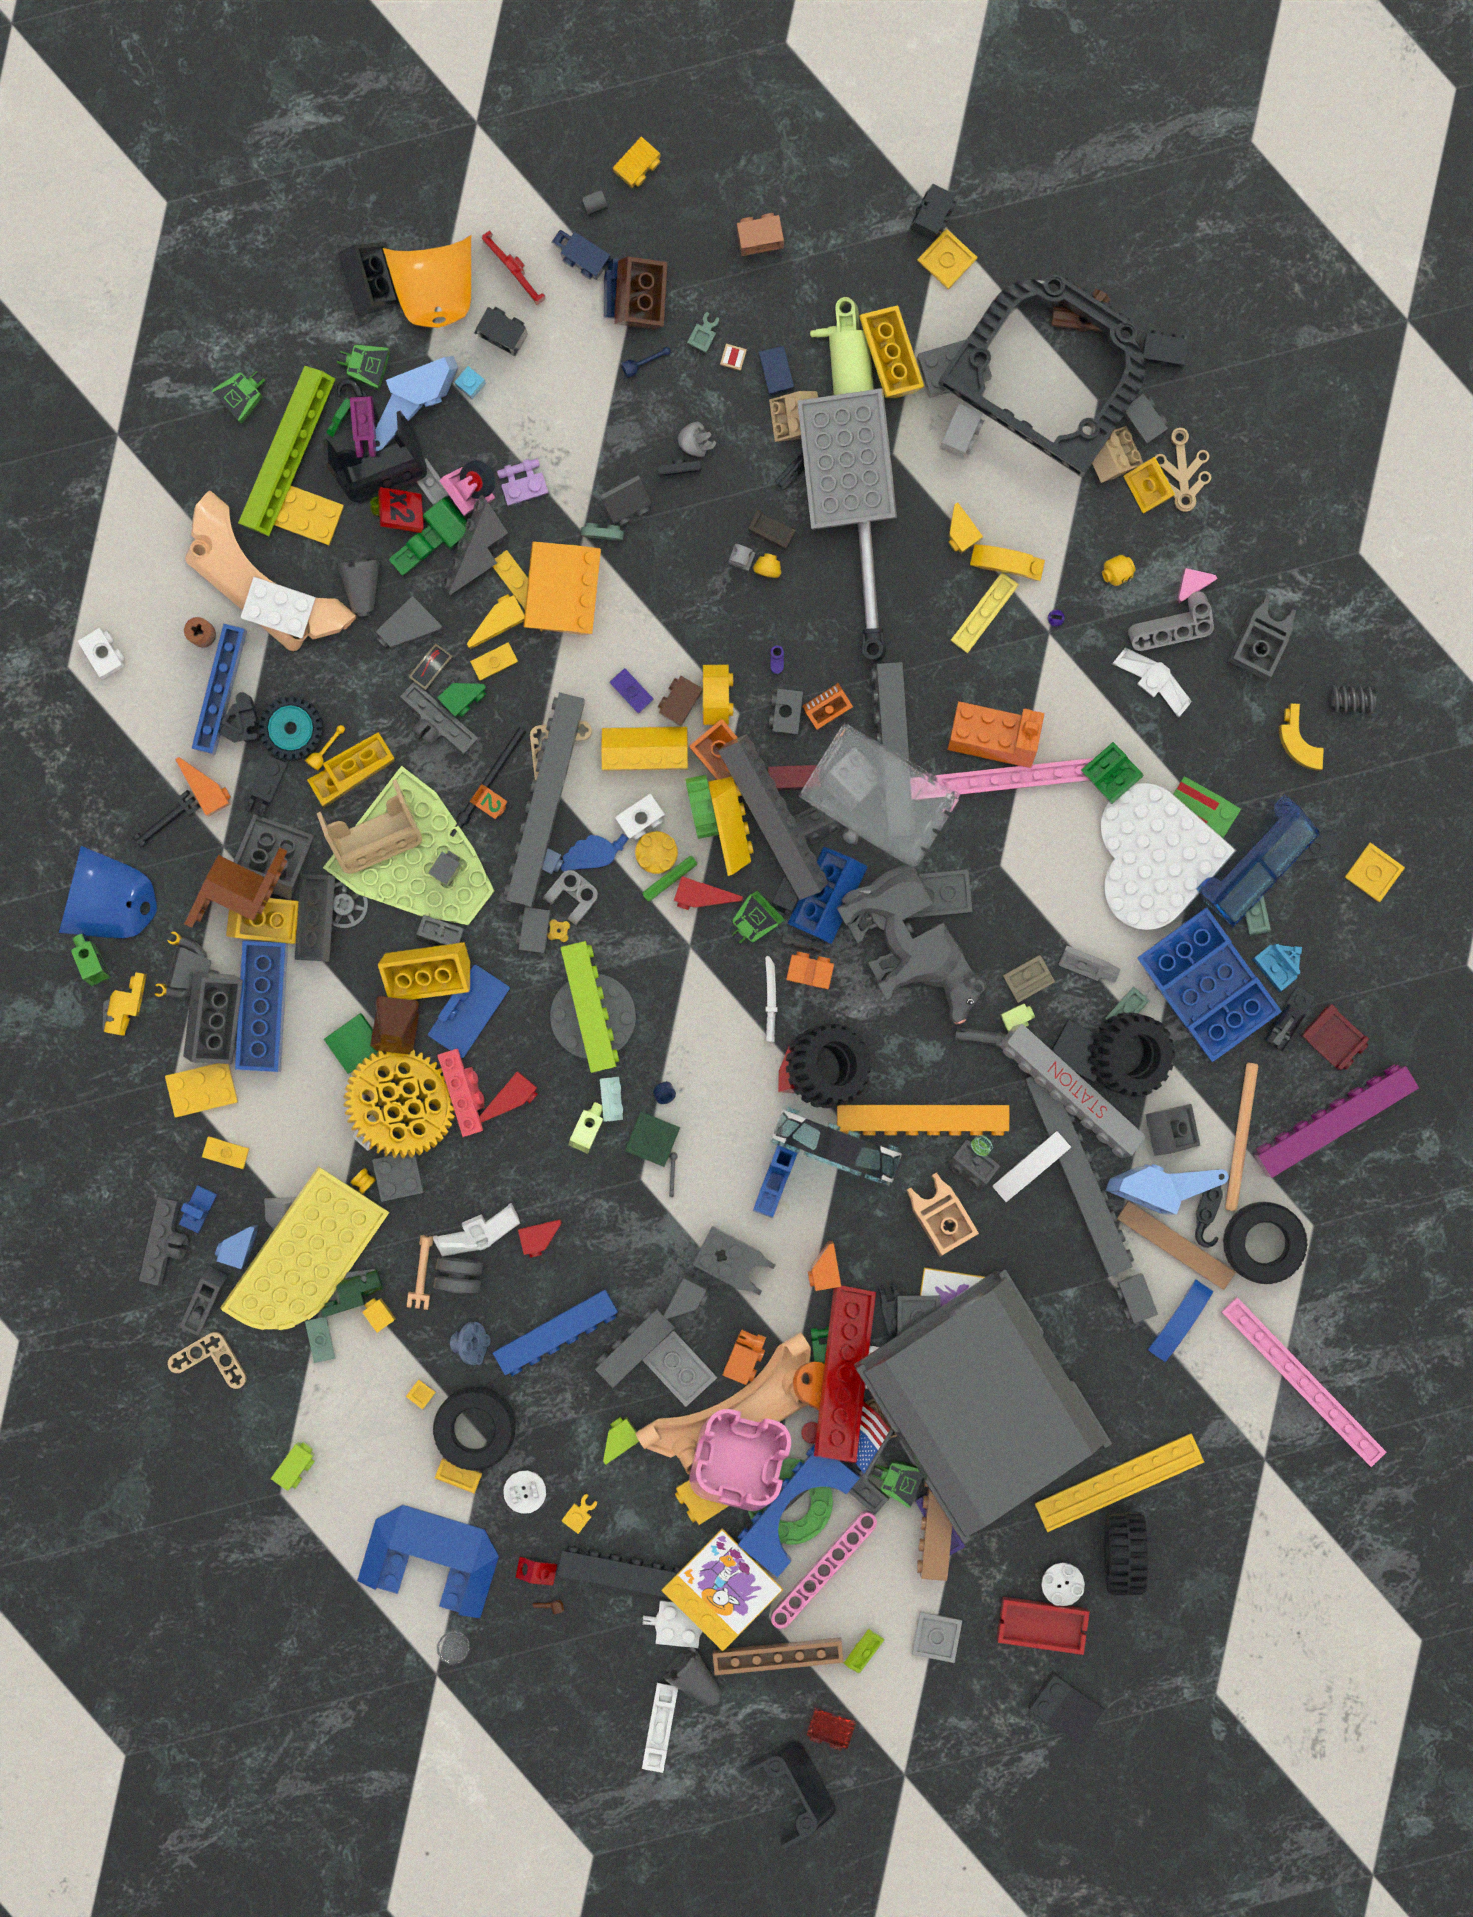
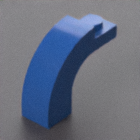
M777 1145L753 1208L754 1212L770 1218L774 1217L798 1152Z

